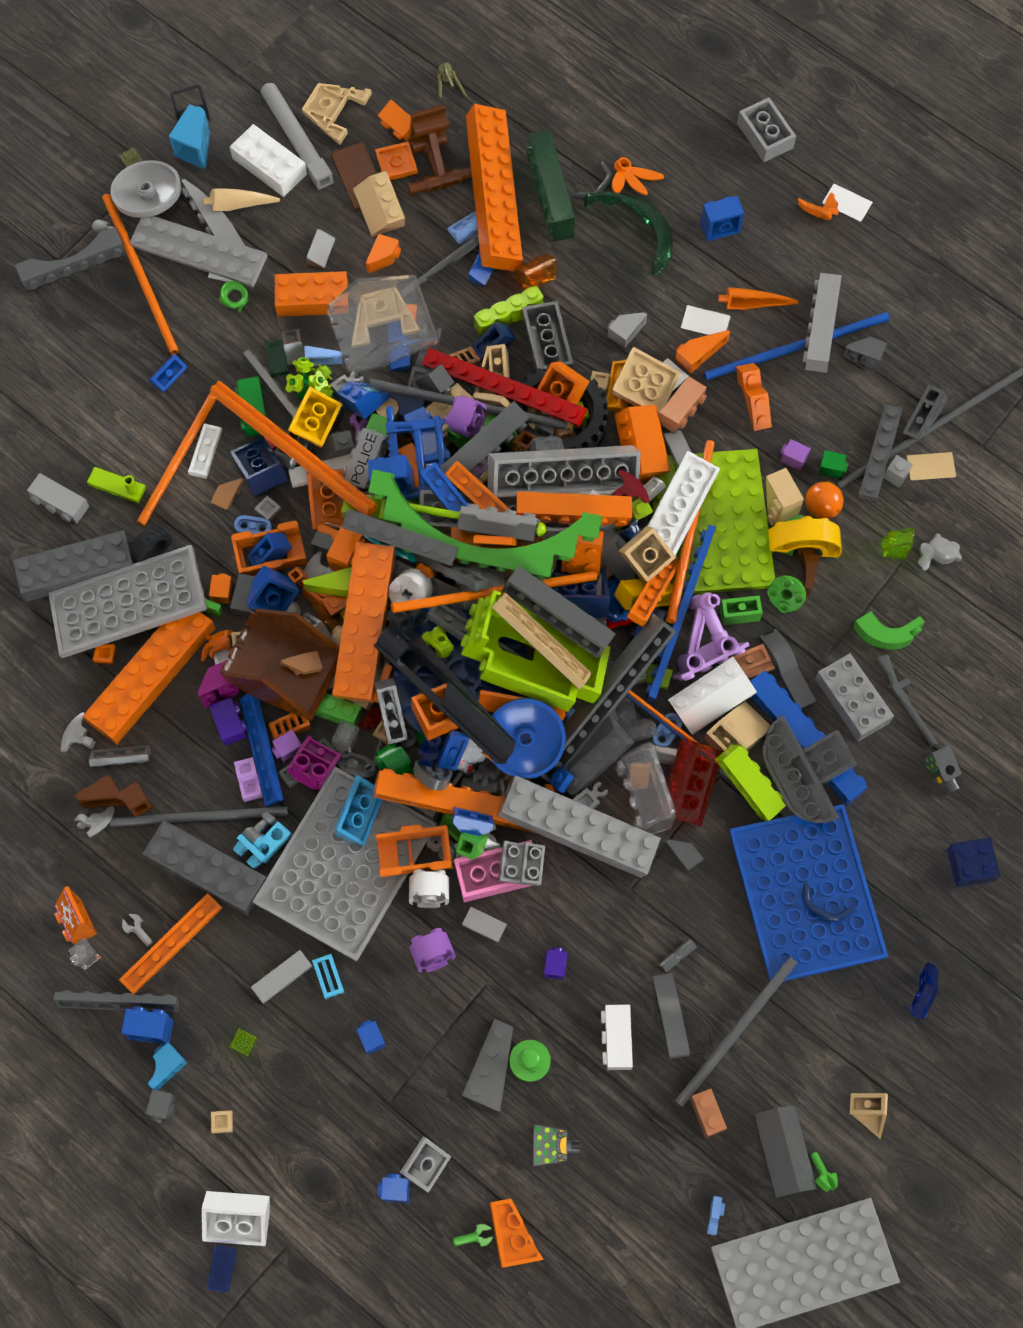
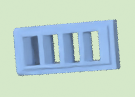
M304 346L305 358L314 363V366H319L318 364L321 366L343 364L341 351Z

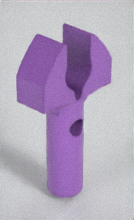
M353 414L350 417V427H355V445L357 446V434L367 426L369 420L367 417L358 424V421H356L357 415Z

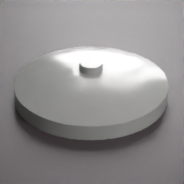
M153 160L142 161L123 169L113 180L110 192L114 205L123 214L138 218L151 217L166 211L177 201L181 193V181L177 171L169 164Z

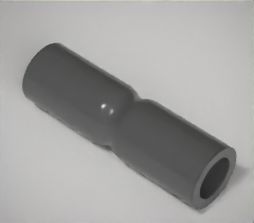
M689 938L675 952H672L658 963V965L667 973L681 959H684L694 951L697 946Z

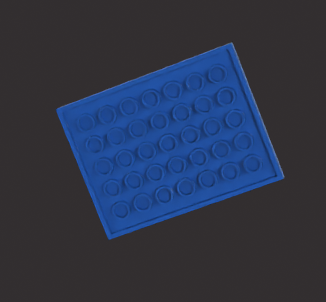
M844 804L834 806L839 819L828 823H813L801 819L797 815L729 829L769 982L789 957L793 958L797 965L783 982L888 958ZM806 881L809 884L812 903L829 913L839 914L849 907H855L856 909L844 920L838 922L828 921L814 914L805 906L803 901L804 882Z

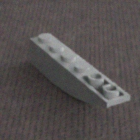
M183 179V188L181 190L185 198L189 197V204L192 210L198 212L197 217L200 223L205 224L206 233L244 245L226 215L222 211H213L211 205H203L202 198L209 197L186 179Z

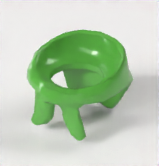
M237 281L226 282L222 286L220 297L218 298L223 305L233 309L238 308V312H241L243 305L249 301L246 288ZM232 290L241 292L242 298L239 302H231L228 299V295Z

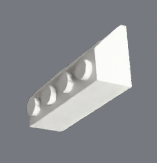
M732 657L668 700L693 735L757 693V691L735 658Z

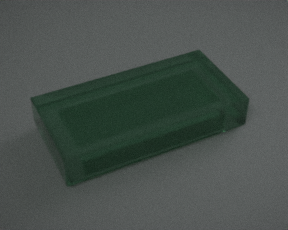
M283 340L266 342L265 346L271 377L289 374Z

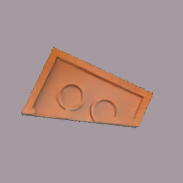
M512 1199L490 1202L501 1268L543 1260L531 1235H529L523 1224V1220Z

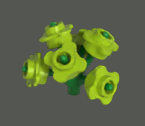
M301 357L298 358V361L292 362L298 374L295 376L292 374L287 375V386L285 387L287 392H298L297 398L303 399L308 388L312 387L330 398L334 397V391H332L331 385H328L327 381L328 378L332 380L330 367L318 364L319 368L315 372L313 368L314 363L310 362L308 358Z

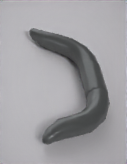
M604 161L601 162V168L606 174V178L594 192H577L574 196L594 199L605 191L611 183L612 173Z

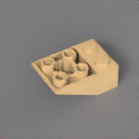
M744 701L719 720L706 733L704 740L719 755L732 744L742 745L749 751L767 734L771 725Z

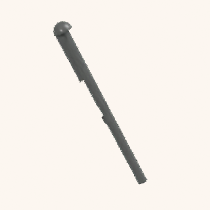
M476 230L477 235L400 291L402 298L421 284L429 281V277L439 272L452 261L455 264L478 247V230Z

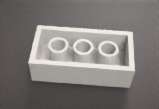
M254 124L230 146L233 160L283 197L307 175L304 161Z

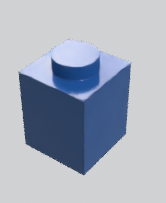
M365 1021L359 1025L360 1028L356 1029L367 1055L386 1047L376 1021Z

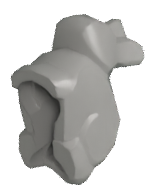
M936 533L929 544L922 543L920 545L921 558L918 561V565L926 571L929 568L931 559L936 560L940 564H950L954 561L960 562L962 559L959 553L960 545L954 541L950 542Z

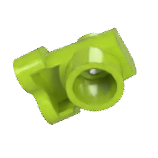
M436 626L431 632L427 631L422 635V639L427 645L435 648V654L440 658L448 657L454 649L453 644L446 636V631L440 626Z

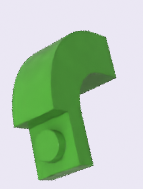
M871 611L856 620L853 629L865 642L876 648L896 650L910 645L914 636L922 631L921 628L925 622L920 616L901 628H889L881 624Z

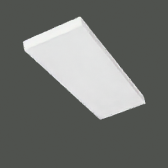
M689 451L686 452L648 524L649 527L656 530L674 555H676L720 470L719 467Z

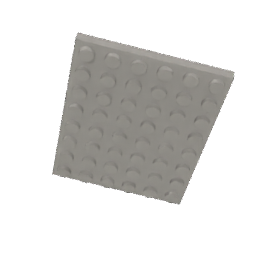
M334 767L254 898L253 903L357 962L408 874L381 878L376 834L398 832L403 826L417 824L421 825L422 828L436 827L437 823L403 804L382 800L365 846L336 837L334 830L355 777ZM428 838L411 840L414 863L425 847ZM398 841L399 867L409 866L408 841Z

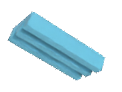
M332 954L312 960L325 1000L329 997L337 996V994L345 993ZM329 959L339 988L337 990L334 988L325 960ZM320 962L322 963L331 992L327 993L318 966V963Z

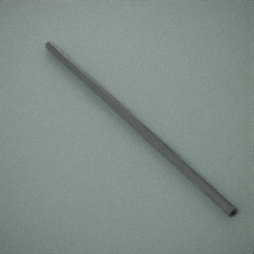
M1023 367L935 421L923 437L1023 376ZM912 437L904 440L892 448L889 458L918 440ZM867 464L837 482L836 486L841 489L864 475Z

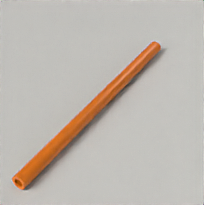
M211 391L136 522L139 525H146L217 400L211 395Z

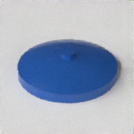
M519 698L503 704L494 712L492 717L516 741L513 753L508 759L507 764H496L493 761L500 770L513 777L516 775L521 778H534L545 774L558 763L565 748L566 734L561 718L552 707L537 699Z

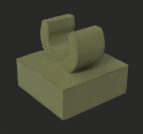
M133 147L119 155L125 167L143 161Z

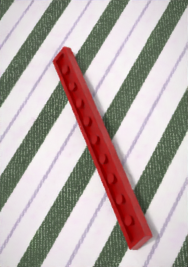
M432 348L428 349L421 363L429 369L442 364L450 377L496 395L504 396L506 399L578 427L587 412L585 407Z

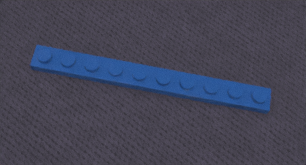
M709 525L707 531L703 529L700 540L703 543L701 547L697 546L694 554V557L697 558L696 563H691L688 571V574L691 575L690 580H685L682 591H685V594L680 599L676 622L670 623L676 633L667 643L666 648L662 649L659 653L660 665L659 667H654L652 677H655L653 684H648L645 693L649 695L648 702L654 703L714 535L715 526Z

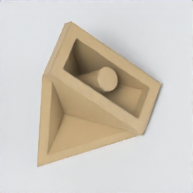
M851 1093L850 1115H853L879 1139H881L887 1116L888 1094Z

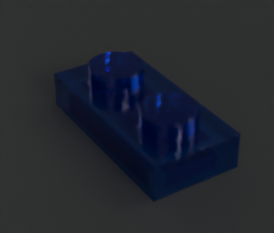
M215 1245L207 1289L229 1293L237 1248Z

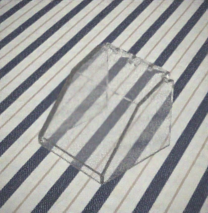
M416 275L358 278L328 305L329 310H327L330 322L338 323V325H332L336 339L341 340L338 342L342 356L349 355L350 357L344 359L347 370L355 372V374L383 367L439 342Z

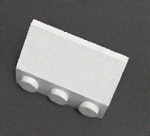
M206 1191L202 1205V1241L266 1246L270 1196Z

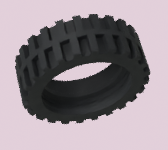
M572 366L574 371L590 381L580 398L588 407L589 423L586 429L579 435L564 439L562 443L565 449L595 448L597 444L601 445L603 435L606 433L608 418L607 398L604 399V390L602 388L598 389V382L595 378L590 380L587 372L584 371L581 374L578 372V368ZM535 369V374L532 376L528 373L523 384L537 389L547 370ZM515 402L524 412H526L527 406ZM526 422L527 426L524 429L525 431L530 432L538 437H543L536 433L529 426V423Z

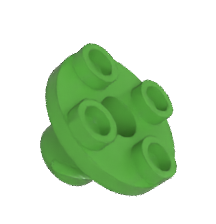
M788 575L779 576L774 579L767 591L772 604L782 613L798 610L806 599V591L803 584L798 579Z
M522 1041L513 1048L510 1054L511 1070L520 1080L526 1082L538 1081L547 1074L550 1068L551 1058L549 1051L538 1041Z

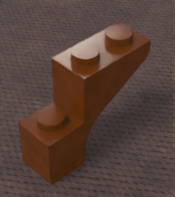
M110 775L98 779L96 783L81 789L75 795L83 808L120 805L128 808L135 818L153 808L137 782L119 791Z

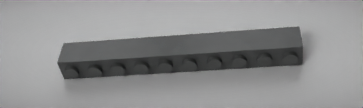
M655 614L651 616L605 673L601 695L594 704L584 700L564 724L566 742L563 754L551 770L540 775L543 779L549 782L559 765L566 769L675 635L676 631Z

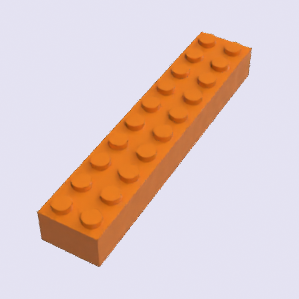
M474 104L466 115L481 265L483 267L514 272L523 261L506 110Z

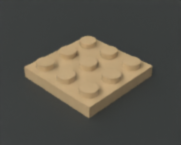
M633 347L610 393L634 406L656 405L659 415L666 405L681 372Z

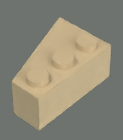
M506 345L487 346L481 367L510 378L509 355ZM477 387L475 393L473 394V398L475 394L478 392L493 395L496 394Z
M787 468L766 476L767 519L769 524L775 526L777 522H786L799 515L804 498Z

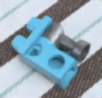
M267 810L262 813L261 817L263 819L257 825L246 828L237 837L239 841L233 848L241 857L250 850L253 855L246 862L254 869L258 868L262 863L267 864L293 836ZM268 824L274 825L265 835L262 833Z

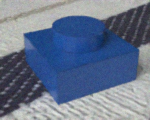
M559 765L549 782L558 791L564 793L574 776L567 769Z

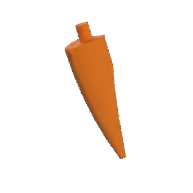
M727 287L726 295H718V302H726L727 309L737 310L792 305L799 302L786 296L744 288Z

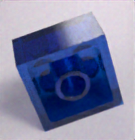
M991 837L953 843L948 847L947 852L956 888L993 882L1001 876Z

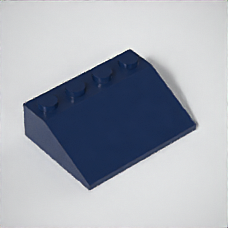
M556 566V569L552 572L551 577L547 578L573 575L576 573L561 572V566ZM601 567L600 575L597 576L596 581L551 588L594 618L608 617L610 595L606 567Z

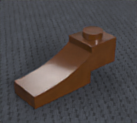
M813 547L797 548L794 550H797L796 557L800 559L802 564L803 586L806 596H809L813 587L820 555L813 554Z

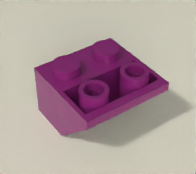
M225 661L208 668L197 692L204 708L228 698L233 699L240 693L239 688L224 680L220 673Z

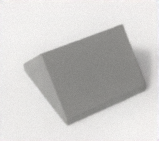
M423 1136L400 1173L429 1193L451 1156Z

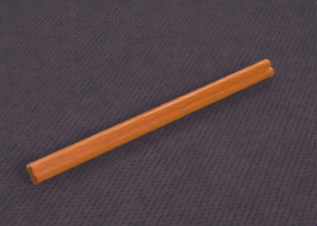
M217 381L216 385H212L210 391L213 397L356 510L370 517L377 512V503L221 381Z

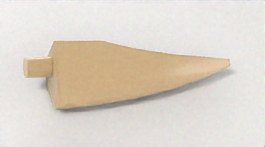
M212 189L209 198H202V204L211 205L213 211H231L255 205L280 202V198L239 189Z

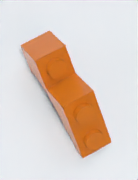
M754 363L736 366L738 384L745 396L752 429L758 431L771 428L768 392L761 385L760 369Z

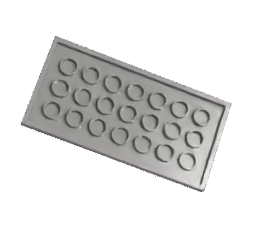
M192 545L49 592L58 652L61 658L207 610Z
M872 1198L710 1247L735 1328H757L900 1283Z

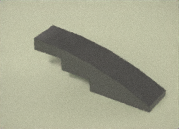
M667 973L652 976L669 1058L690 1056L673 974Z

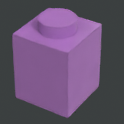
M790 439L788 445L784 444L780 451L782 455L780 462L801 471L811 448Z
M293 730L272 741L274 745L272 751L277 759H282L283 763L293 758L301 746Z

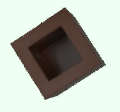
M523 430L513 441L514 452L530 451L532 439L538 436Z

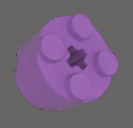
M456 396L453 400L451 412L445 418V423L448 424L450 431L472 439L473 435L478 434L481 426L485 424L486 415L483 414L487 407L484 403L466 396Z
M441 928L432 930L428 935H418L411 939L412 944L409 950L418 972L422 973V969H426V972L438 970L448 964V959L451 958L453 961L456 957L447 933L443 932Z

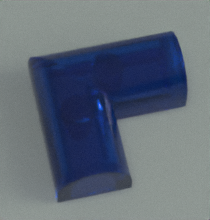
M927 962L919 976V989L911 1003V1015L915 1018L924 1019L939 991V971L932 963Z

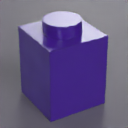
M553 947L551 950H547L545 978L564 980L567 952H563L564 949Z

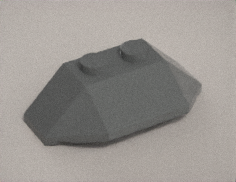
M601 527L600 531L604 532L603 563L619 581L640 579L618 552L627 543L618 533L619 529Z

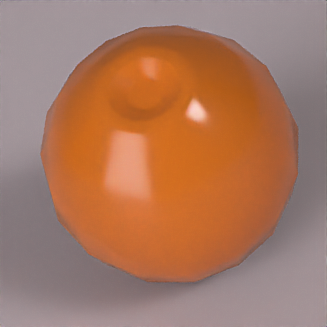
M823 481L812 485L805 497L807 511L817 519H831L837 516L842 510L844 502L842 491L838 486Z

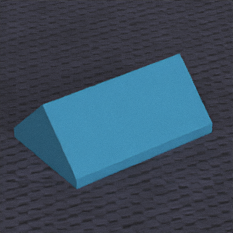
M359 775L355 777L334 831L336 837L365 846L382 799L373 798L375 785Z

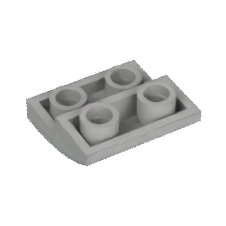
M504 841L498 881L540 886L545 846L527 842L521 844Z

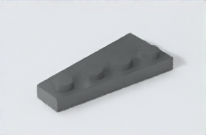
M494 1019L462 1096L500 1113L513 1027Z

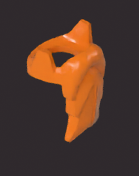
M834 193L829 194L824 207L816 206L798 198V205L804 211L817 218L821 217L829 221L832 219V214L838 215L839 213L837 208L839 204L835 199Z

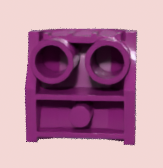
M308 735L289 764L287 771L296 781L311 789L321 790L333 768L341 759L342 753L331 750Z

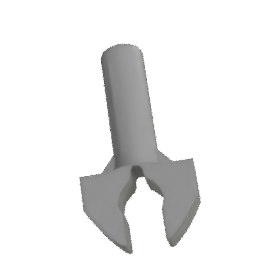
M129 914L134 920L135 927L129 926L124 919L122 920V928L127 934L134 932L147 947L153 944L151 938L141 928L143 920L139 915Z

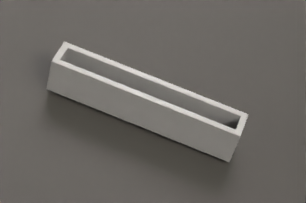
M820 273L819 280H815L814 290L817 291V294H813L812 305H815V308H811L809 318L813 319V322L808 324L807 333H811V335L806 337L805 348H808V352L804 351L803 362H806L805 370L827 373L842 275Z

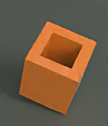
M223 573L212 575L209 591L211 601L220 604H231L234 585L231 576Z

